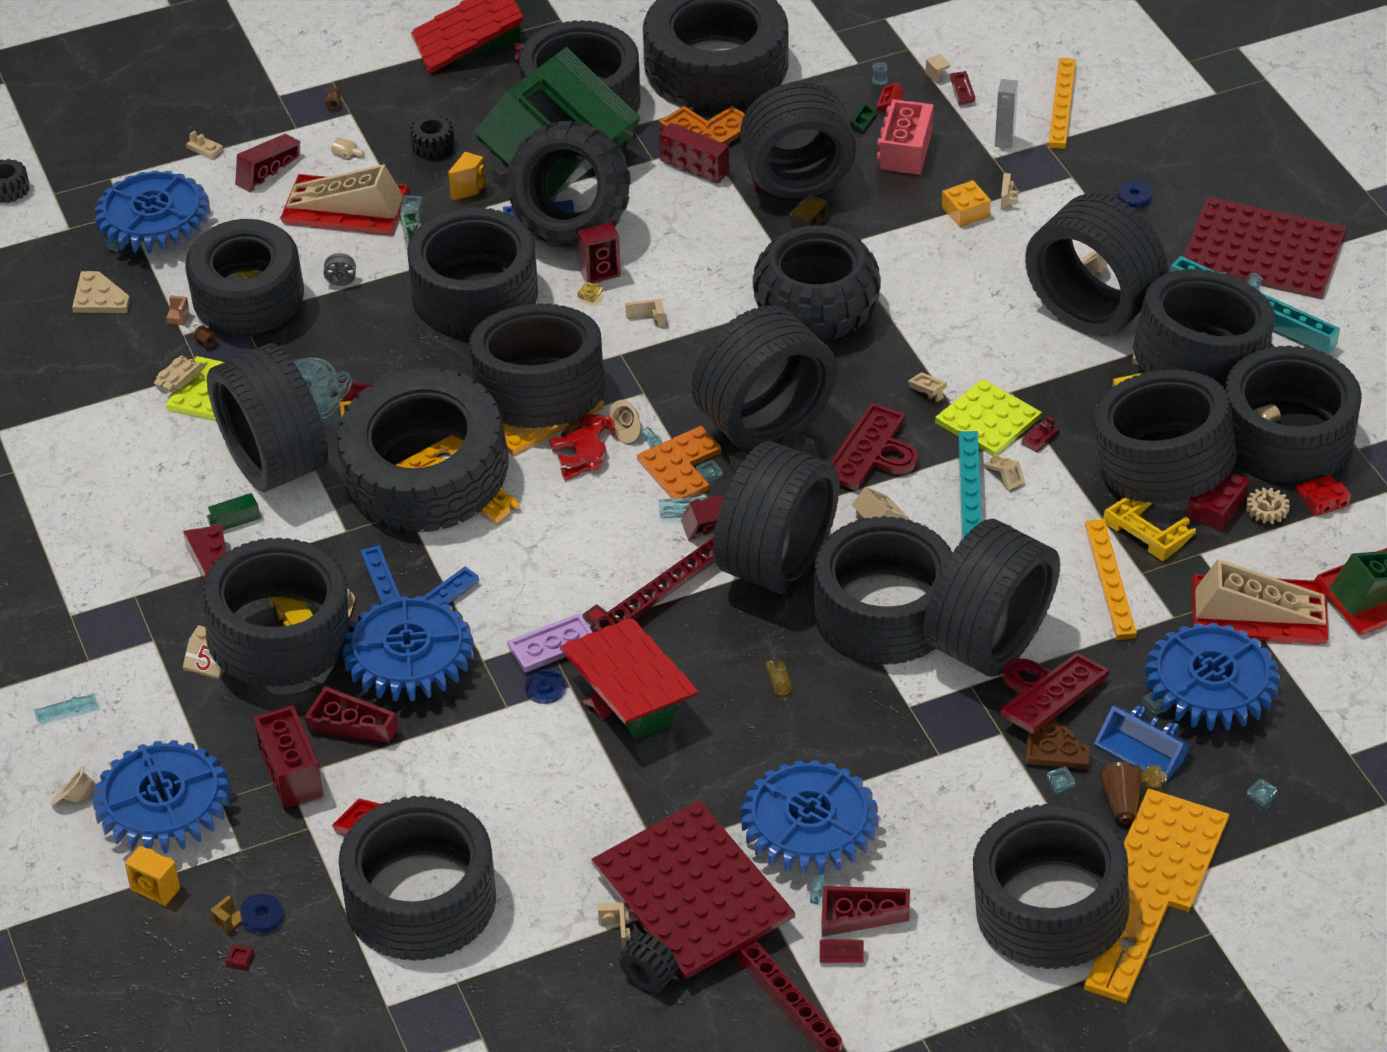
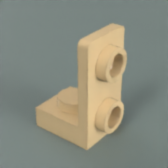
M662 299L625 303L627 319L652 316L653 321L656 320L658 327H665Z
M994 456L989 459V462L984 464L985 468L1001 472L1005 489L1010 490L1025 483L1019 461Z
M623 902L597 904L599 924L620 923L622 950H624L626 942L630 941V928H625V924H629V913L624 911Z

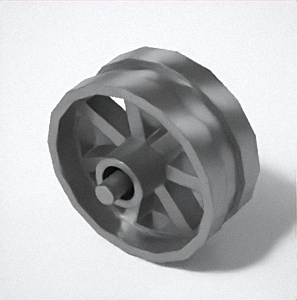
M335 253L328 256L324 262V278L335 286L350 284L356 277L355 260L344 253Z

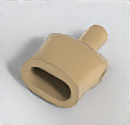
M339 137L335 139L331 147L332 153L343 158H350L352 155L363 158L365 155V151L357 149L355 142Z
M1272 403L1254 410L1258 415L1269 421L1277 422L1281 420L1278 408Z

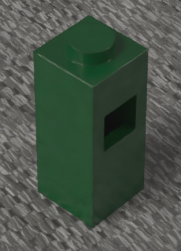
M252 493L209 506V515L206 516L209 526L222 525L224 531L260 519V512L256 499Z

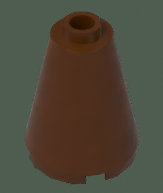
M1130 762L1106 765V770H1100V780L1114 818L1123 824L1130 823L1136 817L1142 778L1140 766L1135 764L1136 767L1130 766Z

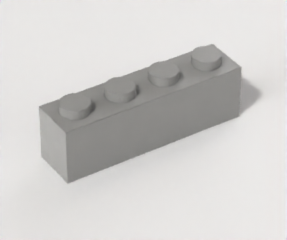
M1001 79L997 98L996 147L1012 148L1018 94V81Z

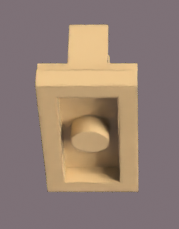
M196 131L189 134L190 142L186 145L187 149L211 160L223 152L222 145L204 138L203 134L196 135Z
M1008 173L1003 175L1001 209L1003 210L1004 208L1007 209V205H1017L1018 191L1013 190L1014 181H1010L1011 174Z
M922 372L908 380L910 388L927 393L930 399L935 397L938 402L944 398L943 389L947 388V382Z

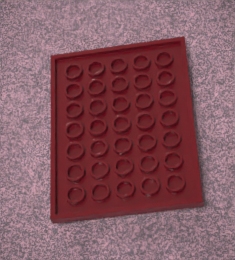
M1207 197L1183 257L1213 271L1234 276L1236 279L1239 278L1243 282L1323 299L1347 227Z
M700 800L591 859L592 865L645 931L659 939L673 952L679 965L678 971L685 980L795 918V911Z

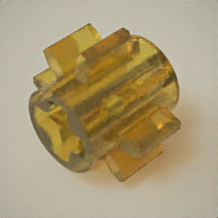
M1158 765L1146 766V771H1142L1141 781L1146 782V787H1162V782L1167 781V771H1162V766Z

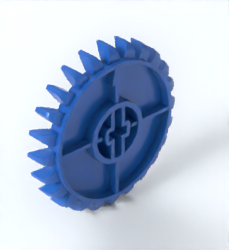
M158 170L146 173L140 172L137 175L127 176L124 180L115 182L113 188H108L104 191V196L99 198L98 206L95 208L97 229L100 228L101 237L108 233L110 245L118 237L121 250H123L130 239L133 253L137 252L141 241H145L148 253L152 252L154 242L159 243L163 252L166 251V240L169 238L177 247H180L179 233H182L190 241L193 240L190 227L201 233L200 221L208 224L207 213L211 214L209 197L202 185L196 184V180L193 178L186 179L185 175L181 173L174 174L172 171L159 172Z
M401 596L397 600L389 598L381 605L374 604L370 606L371 611L368 613L361 612L358 615V622L355 621L349 625V633L345 636L346 645L342 648L345 670L348 672L352 669L351 675L354 683L363 676V691L366 692L376 681L378 698H381L387 686H391L393 701H397L401 688L406 687L410 701H414L416 686H421L425 695L430 698L432 681L443 692L446 691L445 674L455 682H458L459 676L456 666L467 672L468 663L465 657L473 659L471 646L474 647V642L469 624L463 621V616L460 612H452L451 605H440L438 599L425 600L423 596H416L415 598Z
M1194 623V627L1191 628L1187 626L1179 627L1178 633L1168 632L1165 634L1164 640H1158L1155 643L1154 650L1148 654L1144 676H1148L1146 689L1154 687L1152 701H1156L1165 695L1162 712H1166L1174 704H1177L1176 721H1179L1187 711H1191V727L1193 728L1199 722L1201 715H1206L1208 730H1213L1217 716H1221L1225 729L1230 730L1232 715L1235 714L1240 724L1244 727L1247 722V709L1257 720L1260 719L1261 714L1260 704L1268 711L1270 710L1271 697L1277 698V686L1279 687L1280 681L1279 674L1277 673V663L1271 659L1269 649L1261 648V641L1256 638L1250 639L1246 631L1238 632L1233 630V626L1221 627L1217 623H1210L1206 626H1203L1201 623Z
M161 740L155 741L153 745L146 746L142 744L133 752H124L121 760L115 759L110 763L111 770H105L101 773V782L95 785L93 808L97 824L102 822L105 836L113 830V838L116 845L127 834L130 851L134 850L139 838H142L144 847L147 849H152L154 839H159L164 854L168 853L171 837L175 838L183 850L186 848L184 833L189 832L196 841H202L199 824H202L212 832L215 831L210 814L224 820V811L220 804L230 806L229 796L226 792L231 793V787L227 772L224 767L220 766V761L215 756H209L208 750L205 748L195 750L193 743L188 742L180 745L178 740H172L169 743L163 744Z
M798 760L795 761V765H779V770L776 772L768 770L765 772V780H755L753 790L747 791L744 797L745 803L741 807V817H743L741 830L748 829L746 833L747 845L757 840L755 855L759 856L769 847L768 865L772 866L779 856L783 855L784 872H788L794 860L797 859L799 860L802 875H806L810 861H815L819 874L823 875L825 859L830 858L835 869L840 871L841 853L854 864L856 862L854 845L866 854L868 852L866 837L875 841L876 832L873 826H879L877 802L873 800V793L870 788L863 787V780L856 776L850 777V770L847 768L839 770L835 768L834 763L829 762L823 765L818 760H812L810 763Z

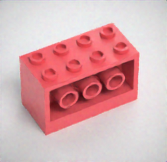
M892 100L891 106L887 107L886 116L888 117H884L880 138H878L877 148L880 149V152L877 154V162H880L879 169L921 175L932 135L933 104Z

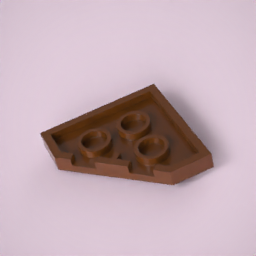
M1056 717L1034 734L1028 731L1025 764L1088 770L1090 748L1085 743L1081 744L1076 739V735L1066 726H1061L1056 721Z

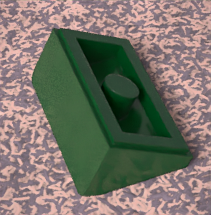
M863 102L849 120L852 130L862 133L877 114V111L866 102Z

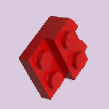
M1331 475L1297 485L1296 492L1314 516L1326 514L1350 504V492L1342 482L1337 483Z
M358 798L332 824L334 831L347 834L348 830L352 828L356 821L358 822L362 815L365 816L366 812L372 811L374 807L381 806L382 804Z

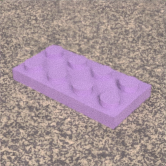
M579 613L508 640L507 645L524 673L566 657L560 650L561 645L593 632Z

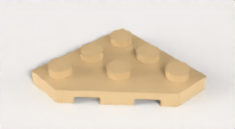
M81 271L72 306L73 313L128 312L130 303L128 294L99 271Z

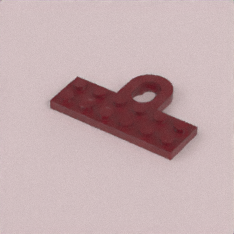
M871 402L830 462L837 469L841 486L857 491L873 467L893 474L909 473L916 468L918 464L917 450L910 444L893 439L905 421L906 414ZM892 451L904 455V458L887 459L882 454Z
M1075 653L1053 671L1033 660L1022 658L1011 660L1003 667L1002 679L1007 686L1018 691L1021 695L1001 709V716L1034 734L1109 677L1110 670L1079 653ZM1018 672H1028L1040 680L1037 682H1027L1022 679Z

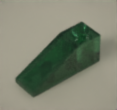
M418 209L400 212V222L406 251L411 237L421 226Z

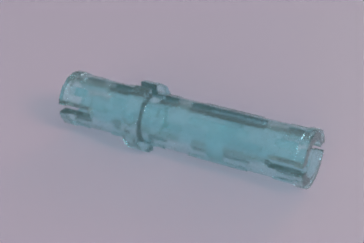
M94 693L78 698L74 696L71 700L34 709L37 722H39L40 720L73 711L77 713L81 709L97 706V701Z

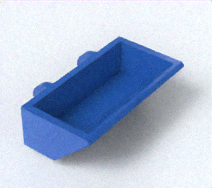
M1112 706L1094 742V746L1123 762H1130V765L1136 767L1135 764L1139 765L1142 772L1165 784L1183 763L1191 747V744L1176 737L1179 725L1170 722L1163 730L1157 727L1158 718L1154 717L1151 723L1144 720L1147 708L1144 706H1136L1132 713L1122 707Z

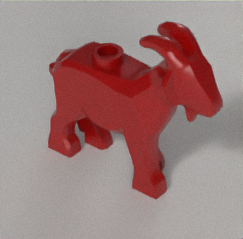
M585 414L584 421L580 425L587 427L578 429L563 438L552 437L549 439L552 452L559 449H574L575 455L571 457L558 455L560 465H566V467L561 468L564 480L578 476L584 471H597V469L603 466L606 446L604 441L600 442L599 435L604 429H608L612 436L615 434V422L611 417L600 414Z

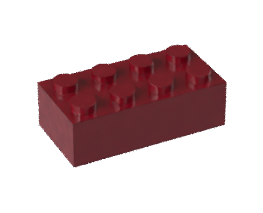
M671 122L659 133L660 161L717 184L729 174V145Z

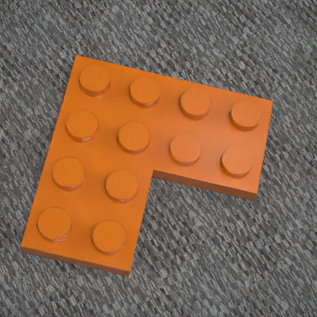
M683 106L661 119L659 127L664 129L671 122L724 144H729L740 137V127L744 113L732 106L706 121Z
M699 426L637 454V461L678 505L710 490V485L693 466L721 454L722 449L702 426Z

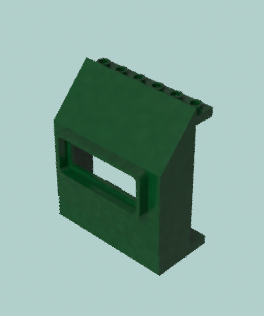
M566 47L507 91L474 132L477 134L476 138L478 141L484 144L491 154L496 156L508 168L510 160L513 159L519 144L534 133L536 129L551 124L527 101L538 90H542L575 122L586 123L605 132L611 137V140L617 147L621 144L627 147L630 144L641 117ZM567 156L554 164L547 179L548 193L553 202L556 201L557 195L592 168V165L586 158Z

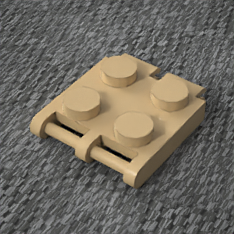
M182 355L174 359L172 364L166 369L159 372L154 384L158 388L174 393L176 390L182 389L205 368V365L201 362L196 363L193 359L188 360Z

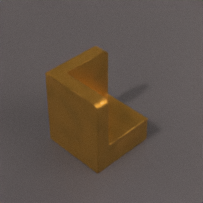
M230 895L210 909L212 923L227 935L246 920L245 915L234 907L233 898Z

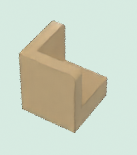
M941 54L926 59L925 73L937 83L940 79V72L950 68L951 64Z

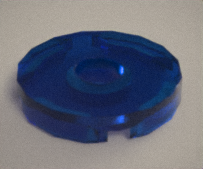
M1130 180L1119 185L1117 196L1119 200L1127 203L1129 207H1135L1136 205L1142 207L1152 200V189L1145 182Z
M542 669L535 674L533 672L525 681L527 697L538 704L554 703L565 693V680L559 672L554 670ZM544 684L550 685L548 688L540 687Z
M252 895L240 907V920L244 927L250 931L269 932L281 924L283 906L272 895ZM258 911H265L267 914L259 916L256 913Z

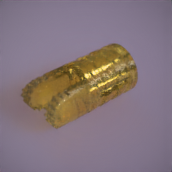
M767 661L766 668L775 694L785 695L789 693L792 685L784 662H779L776 668L774 661Z

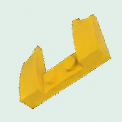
M1125 497L1105 510L1103 519H1105L1106 525L1117 532L1123 528L1149 545V553L1162 561L1180 549L1196 532L1195 528L1188 530L1186 527L1190 522L1187 517L1164 531L1153 526L1139 516L1153 504L1150 502L1146 503Z

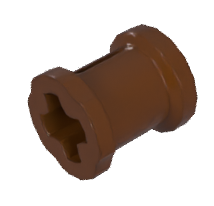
M329 88L326 92L327 99L325 105L328 109L336 110L341 105L339 100L341 98V91L338 88Z
M205 326L197 327L193 333V338L196 341H201L206 348L213 347L217 342V335L207 331Z

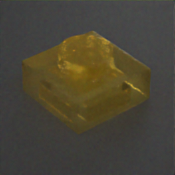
M585 282L577 292L578 298L594 303L602 293V286Z

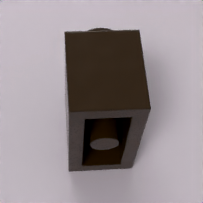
M809 194L800 202L796 209L792 210L790 214L791 227L795 229L817 226L827 216L828 201Z

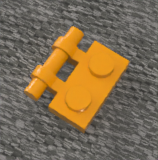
M501 487L497 496L482 509L481 513L494 523H498L510 514L509 507L518 509L520 503L513 495H508L505 489Z

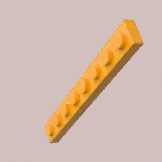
M1059 58L1049 148L1066 149L1076 59Z
M1105 519L1085 521V529L1116 640L1136 639L1135 624Z

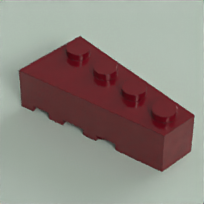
M222 525L183 531L186 548L190 552L192 560L198 567V571L204 581L211 566L223 554H226Z

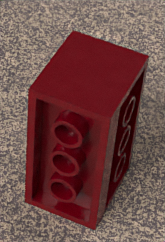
M294 705L253 717L259 751L283 809L323 797L319 764Z

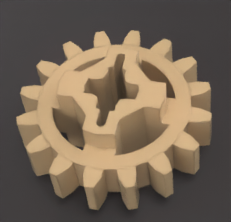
M1262 488V491L1256 489L1255 494L1250 493L1246 504L1250 517L1256 516V521L1262 519L1263 523L1270 521L1271 524H1273L1274 520L1281 522V517L1286 518L1290 506L1286 495H1280V490L1273 492V488H1270L1269 491H1266L1265 488Z

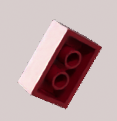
M610 222L578 231L580 273L586 284L590 285L621 277L619 234L613 223Z
M1230 472L1218 486H1214L1210 491L1207 490L1206 493L1199 494L1197 497H1190L1186 517L1222 531L1246 499L1250 480Z

